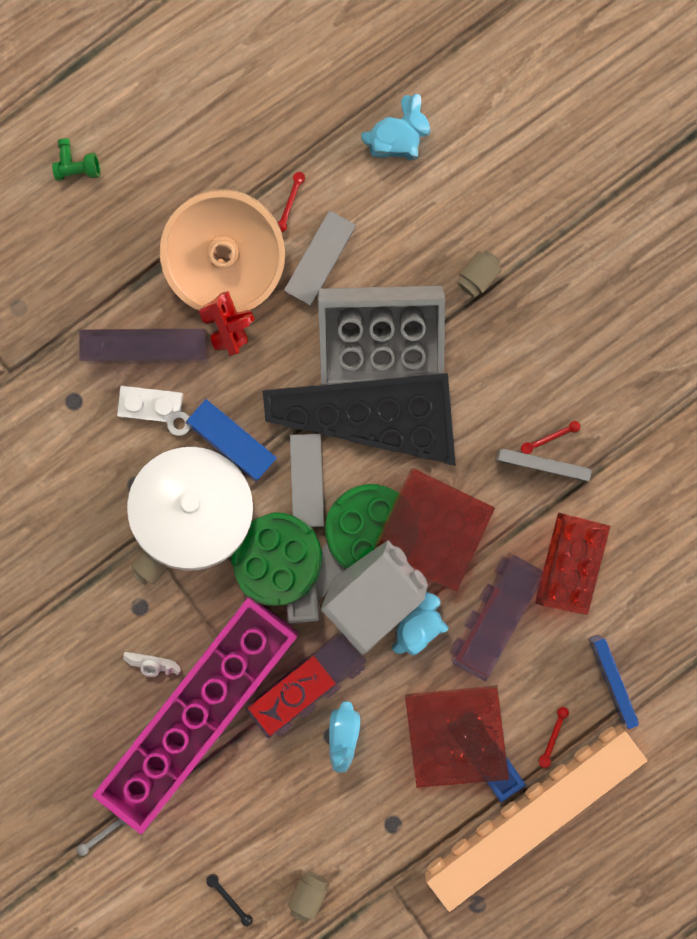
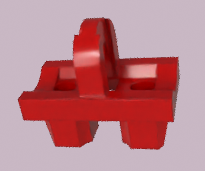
M229 291L220 293L213 301L205 304L199 310L201 319L205 324L216 322L218 330L214 331L211 335L214 350H227L229 356L236 355L240 352L239 348L249 341L244 328L250 326L249 324L255 320L251 310L237 312Z

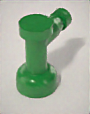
M67 138L58 140L60 162L52 163V171L56 181H62L66 176L84 173L89 178L100 177V164L95 152L86 154L83 157V161L72 163L70 140Z

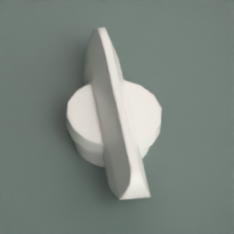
M124 652L123 660L131 666L140 667L142 674L147 677H155L160 671H165V675L171 673L179 675L181 673L180 666L172 660Z

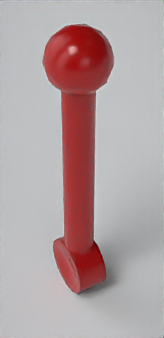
M302 172L294 173V184L281 220L277 222L282 233L287 230L286 221L299 186L305 182V175Z
M572 421L568 427L532 443H523L521 445V452L530 454L534 448L569 432L577 433L581 425L578 421Z
M560 707L557 710L558 718L545 753L538 759L540 766L543 768L551 765L550 754L563 720L569 715V710L566 707Z

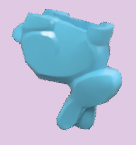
M405 95L402 98L401 105L404 113L402 119L387 117L375 124L370 131L361 133V140L370 147L373 157L387 158L392 156L406 157L408 160L418 159L420 137H426L431 132L426 116L420 113V95Z
M426 592L425 600L398 624L396 642L392 645V650L396 654L407 652L415 656L439 633H444L449 629L448 625L442 621L441 615L436 611L441 605V600L438 596Z
M343 701L339 709L332 710L330 718L329 757L332 770L337 773H344L349 769L354 757L360 730V713L353 710V705L349 701Z

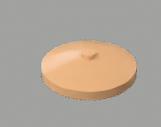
M210 190L189 198L171 215L161 237L160 262L169 286L181 300L192 308L200 310L205 304L213 301L220 293L229 291L236 311L242 312L260 305L276 288L284 268L285 243L276 219L259 201L238 191Z

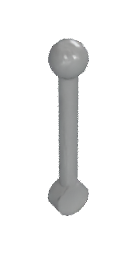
M119 818L86 844L78 845L77 853L80 856L87 855L89 848L121 824L127 825V823Z

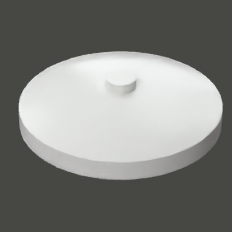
M182 447L158 455L142 468L131 486L127 512L130 528L137 543L151 558L170 568L193 571L210 568L223 562L240 547L251 525L253 502L251 491L244 475L229 459L209 449Z

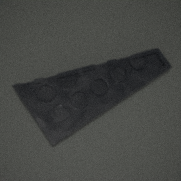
M448 373L266 389L262 391L266 422L312 431L325 436L346 439L355 443L456 466Z

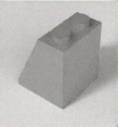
M387 540L331 580L321 610L363 655L425 600L428 586L427 581L420 571L414 570L411 567L403 551L398 547H394Z

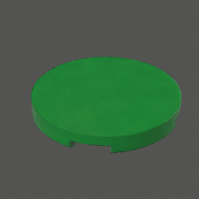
M378 484L358 485L342 493L330 507L325 521V539L328 549L334 559L345 569L387 540L394 547L400 548L408 559L417 536L416 517L408 501L395 490Z
M273 512L251 522L243 543L231 555V565H233L235 577L240 585L239 588L248 597L250 596L261 604L283 606L300 600L313 588L321 571L322 550L315 532L306 522L290 514Z

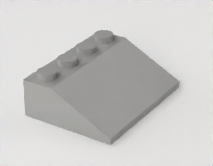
M443 286L319 289L321 384L444 373L445 296Z

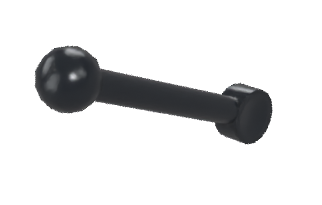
M210 874L206 880L207 885L212 888L215 887L239 915L243 926H250L253 922L252 916L245 914L219 884L218 875Z

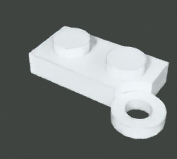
M120 386L118 417L167 422L169 431L177 436L185 435L191 430L186 424L184 428L179 430L174 426V421L177 418L184 419L186 423V420L190 417L188 414L181 412L183 393Z

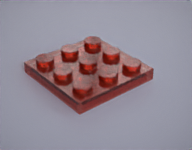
M411 468L374 549L389 540L394 547H398L403 551L407 562L414 570L420 571L424 577L457 592L495 507Z
M498 685L406 694L405 701L416 788L509 780Z

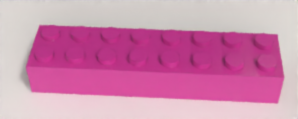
M249 596L92 797L142 835L294 642L299 632L264 604L256 602Z

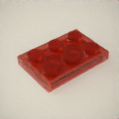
M558 512L535 600L536 604L588 615L610 525Z

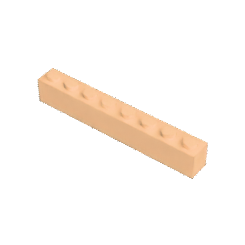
M618 725L616 728L612 726L604 730L598 737L600 740L591 747L586 745L579 749L574 755V760L566 766L561 764L554 768L549 774V779L542 784L538 782L532 785L525 792L526 796L517 803L512 801L501 810L499 817L493 821L487 820L476 829L477 833L469 840H460L452 847V852L444 859L439 857L428 865V871L425 872L426 882L449 912L648 761L621 726Z

